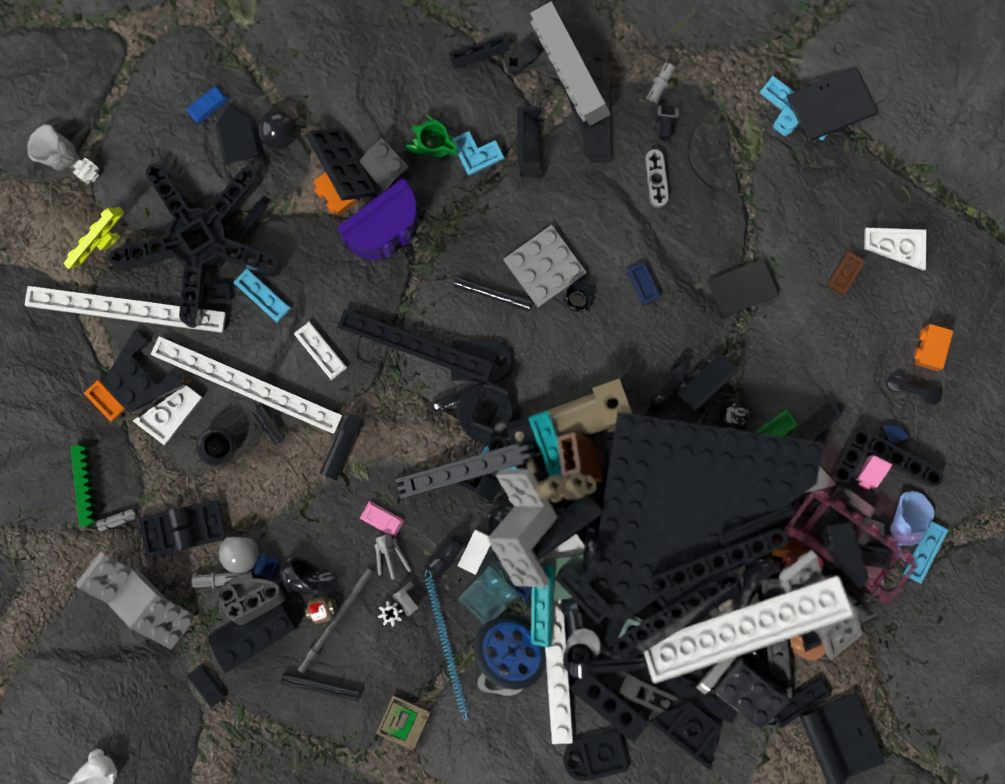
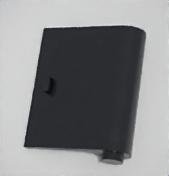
M856 693L799 716L827 784H845L848 777L885 763Z

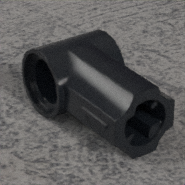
M573 598L562 599L560 609L567 617L569 634L571 635L577 629H587L586 611Z

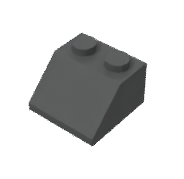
M382 138L359 161L378 196L410 173L409 167Z

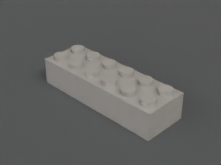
M549 2L531 12L533 20L530 22L539 36L544 49L549 54L548 57L556 71H558L557 74L561 82L567 88L566 91L570 99L576 105L574 107L582 121L587 120L591 126L611 115L553 3Z

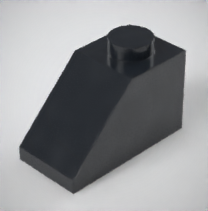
M487 475L458 483L493 502L501 487L499 482Z

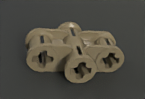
M577 472L571 474L569 478L566 476H551L547 481H541L537 484L536 493L541 499H550L553 502H558L563 497L579 499L585 494L593 493L596 489V483L591 476L582 475Z

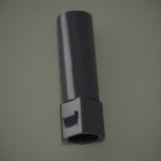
M347 413L341 422L342 426L323 463L320 474L337 481L357 438L356 436L361 431L363 419Z

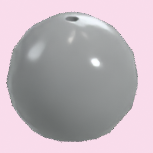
M225 538L219 548V561L229 572L245 573L252 569L258 561V545L251 538Z

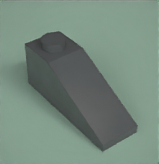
M627 674L619 693L660 713L686 702L630 674Z

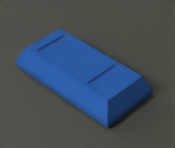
M215 85L187 107L186 110L196 123L199 124L226 103L228 98Z

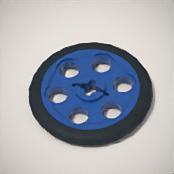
M496 617L487 621L476 634L474 642L476 663L483 675L496 686L509 690H521L534 685L541 678L546 666V649L543 646L531 644V626L528 623L515 617ZM494 632H500L503 635V640H497L494 637ZM513 632H519L522 640H516L513 637ZM488 648H491L496 652L495 658H492L487 654ZM516 648H518L513 655H507L505 658H503L508 651H513ZM525 649H531L534 657H528L525 654ZM500 665L508 669L507 675L500 673ZM518 665H523L527 669V674H521L518 670Z

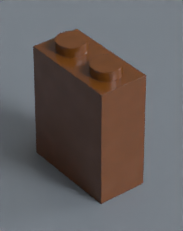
M576 432L557 437L562 476L569 478L571 474L577 472L582 475L591 476L595 483L603 481L597 441Z

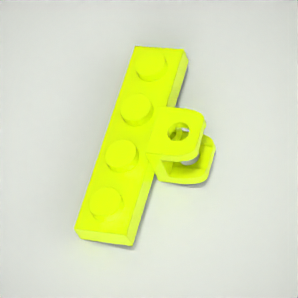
M120 207L105 209L101 213L102 217L100 220L91 225L90 232L83 236L78 242L79 245L68 253V258L64 265L68 269L81 266L96 247L100 250L112 247L120 238V235L118 233L112 234L110 230L125 212Z

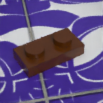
M848 251L826 286L844 296L865 261Z
M782 537L771 538L772 543L775 544L779 543ZM787 538V543L784 547L770 553L772 556L800 558L802 555L808 554L810 550L804 540Z

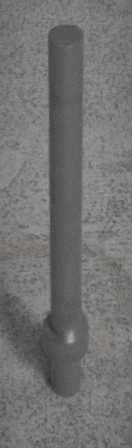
M369 568L362 574L338 609L337 614L334 615L333 620L326 626L313 647H309L305 653L306 657L297 668L298 671L304 674L311 662L317 659L319 656L318 652L374 573Z

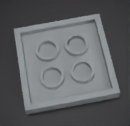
M552 225L503 259L537 308L562 292L569 284L586 275L584 268Z

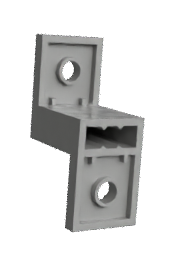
M530 469L499 470L496 476L514 508L487 539L515 586L546 587L550 581L531 549L557 519V515L548 500L541 499L537 495L536 486L538 482Z
M102 551L75 584L79 589L106 602L129 628L169 649L174 647L196 618L190 611L166 599L143 574ZM104 575H108L105 580L101 581ZM172 621L168 627H165L168 622Z
M812 551L802 555L793 566L786 568L779 576L785 594L827 580L822 575L818 558ZM849 601L853 617L814 630L821 637L825 653L831 660L863 635L856 608Z

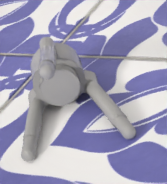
M391 534L376 538L377 544H375L378 575H382L381 553H385L391 579H395L389 552L393 551V547L407 571H411L407 560L397 544L396 538L392 539Z

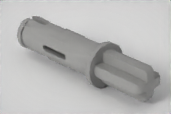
M253 571L220 574L211 572L208 575L193 576L192 585L194 588L210 586L215 588V586L227 585L237 580L254 579Z

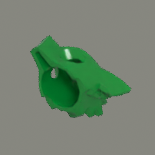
M426 114L429 121H424L422 125L412 126L411 129L416 139L411 141L415 145H407L404 148L405 151L435 158H441L447 154L457 157L460 153L445 127L430 115Z

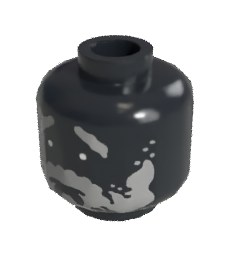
M729 402L728 405L723 407L722 425L737 430L747 427L749 410L745 408V404Z

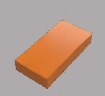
M99 379L84 392L110 422H113L125 411L124 407Z

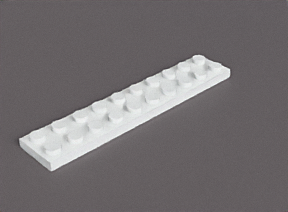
M837 576L681 629L645 651L644 655L654 683L845 620L853 617V614Z

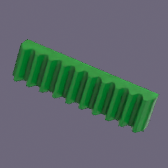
M82 445L70 446L79 527L93 526L98 520L92 519L97 512L91 510L96 506V504L91 503L95 496L90 495L94 488L89 487L93 480L88 479L92 472L87 471L92 465L86 463L87 460L91 459V456L85 455L86 452L90 451V448Z

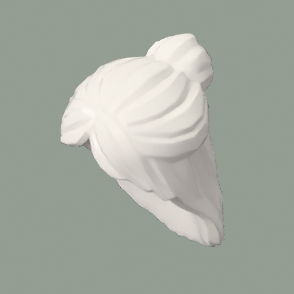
M96 749L89 754L88 761L78 770L69 784H113L117 777L115 764L109 757L104 756V752L101 749Z

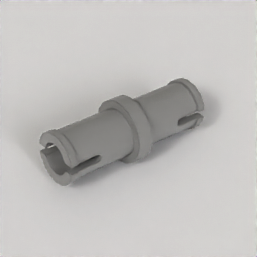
M664 63L658 77H655L653 80L654 84L649 94L646 96L648 100L658 103L663 90L667 89L668 81L676 67L670 63Z

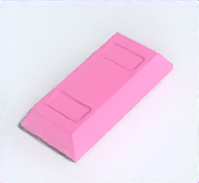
M371 501L368 502L360 517L363 521L387 534H391L394 538L405 521Z

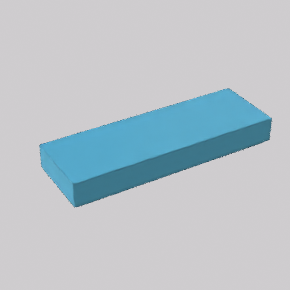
M247 268L233 282L277 323L291 310L284 301Z
M931 521L923 541L916 545L902 572L904 576L922 584L948 529Z

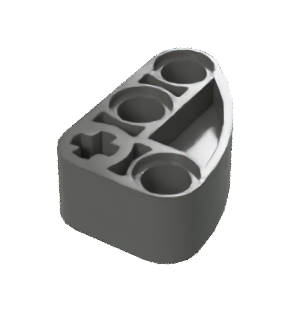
M262 579L237 580L224 585L218 592V598L227 618L238 625L246 624L280 605L286 596L285 591L277 584ZM276 590L275 596L271 597V593ZM233 593L232 598L228 600V596ZM259 600L257 606L253 607L254 602Z

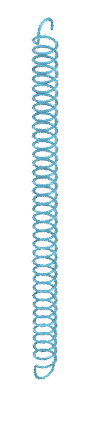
M429 590L428 592H433V593H431V594H434V593H436L437 591H431V590ZM432 605V607H437V608H435V609L441 611V609H438V608H440L441 606ZM435 612L434 615L440 614L438 616H441L443 613ZM445 641V642L442 643V644H448V645L451 644V643H446V642H448V641ZM449 656V657L445 658V659H452V660H454V658H450V657H452V656ZM461 697V698L457 699L456 701H459V700H464V701H465V699H462L463 697ZM462 702L457 703V704H464V705H462V706H460V707H458V708H465V709H467V707H463V706L466 705V703H462Z

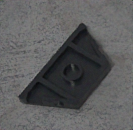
M689 700L649 720L651 724L709 771L712 769L713 765L711 762L713 753L716 752V741L719 737L721 726Z

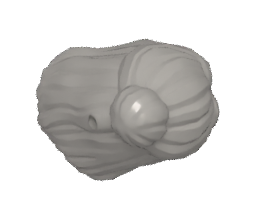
M42 125L37 128L29 138L27 145L28 156L33 161L51 166L55 170H64L67 167L75 168L73 166L80 159L74 144L56 132L50 125Z

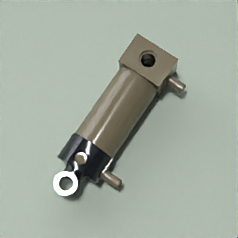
M620 379L592 388L593 394L549 409L548 412L557 437L574 432L586 437L605 429L609 433L615 430L617 412L632 414ZM614 403L618 404L614 409L609 408ZM529 416L507 423L508 434L504 437L495 436L488 444V449L491 452L495 450V446L498 443H503L504 447L523 442L524 446L532 444L533 447L532 449L525 450L526 454L534 452V457L542 455L530 424ZM533 457L527 458L528 463L526 464L528 469L531 470L532 474L537 473Z

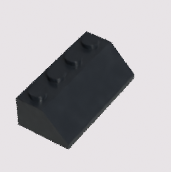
M588 494L579 499H571L573 504L567 508L563 505L555 511L557 519L531 549L537 560L603 513Z
M282 602L280 605L246 624L238 625L232 621L207 638L216 660L224 673H227L295 631L298 627Z

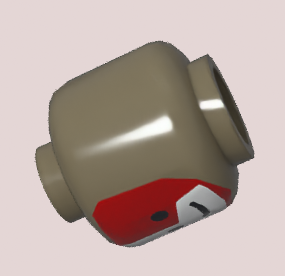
M322 595L309 600L305 613L308 619H311L315 624H320L333 620L334 615L337 614V606L333 598H330L328 595Z

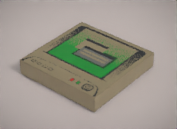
M393 695L376 734L414 750L430 711Z

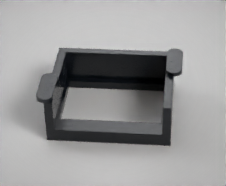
M539 103V106L517 107V166L520 167V177H539V180L542 179V169H540L539 115L542 112V103Z

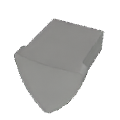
M411 581L392 596L407 616L418 609L406 593L414 586Z

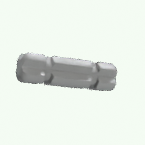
M134 509L125 511V513L121 512L106 519L98 520L96 524L99 531H104L108 527L112 528L124 524L126 521L136 520L137 516Z

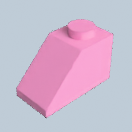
M874 455L865 457L855 480L859 481L858 485L868 490L870 488H877L892 464Z

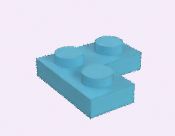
M469 131L452 139V142L460 152L458 156L468 176L504 160L496 140L477 148Z

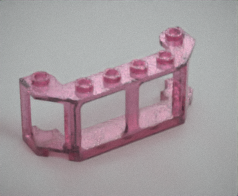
M813 489L801 508L785 527L784 532L791 537L795 536L800 542L807 544L837 567H839L838 564L828 554L825 544L810 533L812 527L829 505L858 525L855 529L857 533L856 541L859 540L865 531L891 548L894 553L891 555L889 570L881 569L876 577L873 578L868 575V582L864 586L870 589L871 593L879 596V600L888 606L918 566L915 561L916 557L908 551L904 552L897 546L898 542L892 537L888 536L886 538L881 535V530L875 525L870 524L869 526L864 523V518L855 511L853 513L845 509L847 506L838 499L833 501L822 490L816 491ZM815 497L822 504L805 527L799 528L794 525V522L805 507ZM901 558L911 565V568L890 594L882 587L881 582L898 559Z

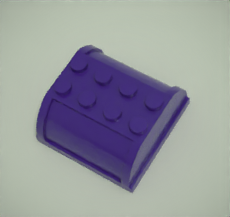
M401 179L338 226V232L349 249L367 259H382L383 257L389 258L395 254V249L399 245L404 247L411 242V237L414 235L417 226L416 203L412 190L406 181Z

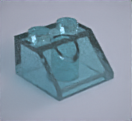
M489 566L458 599L485 624L489 620L496 619L519 594Z

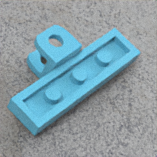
M772 76L762 88L760 94L782 110L773 127L782 135L787 136L799 123L786 98L787 95L794 93V91ZM826 135L820 137L819 139L823 140L826 137Z

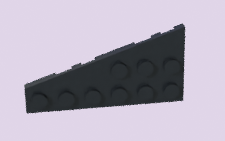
M575 45L610 111L608 45ZM562 83L590 163L610 162V115L591 126L587 120L583 122L574 107L576 105H574L566 91L567 88Z

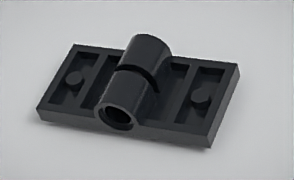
M219 500L175 508L166 512L138 518L146 558L214 543L227 538Z

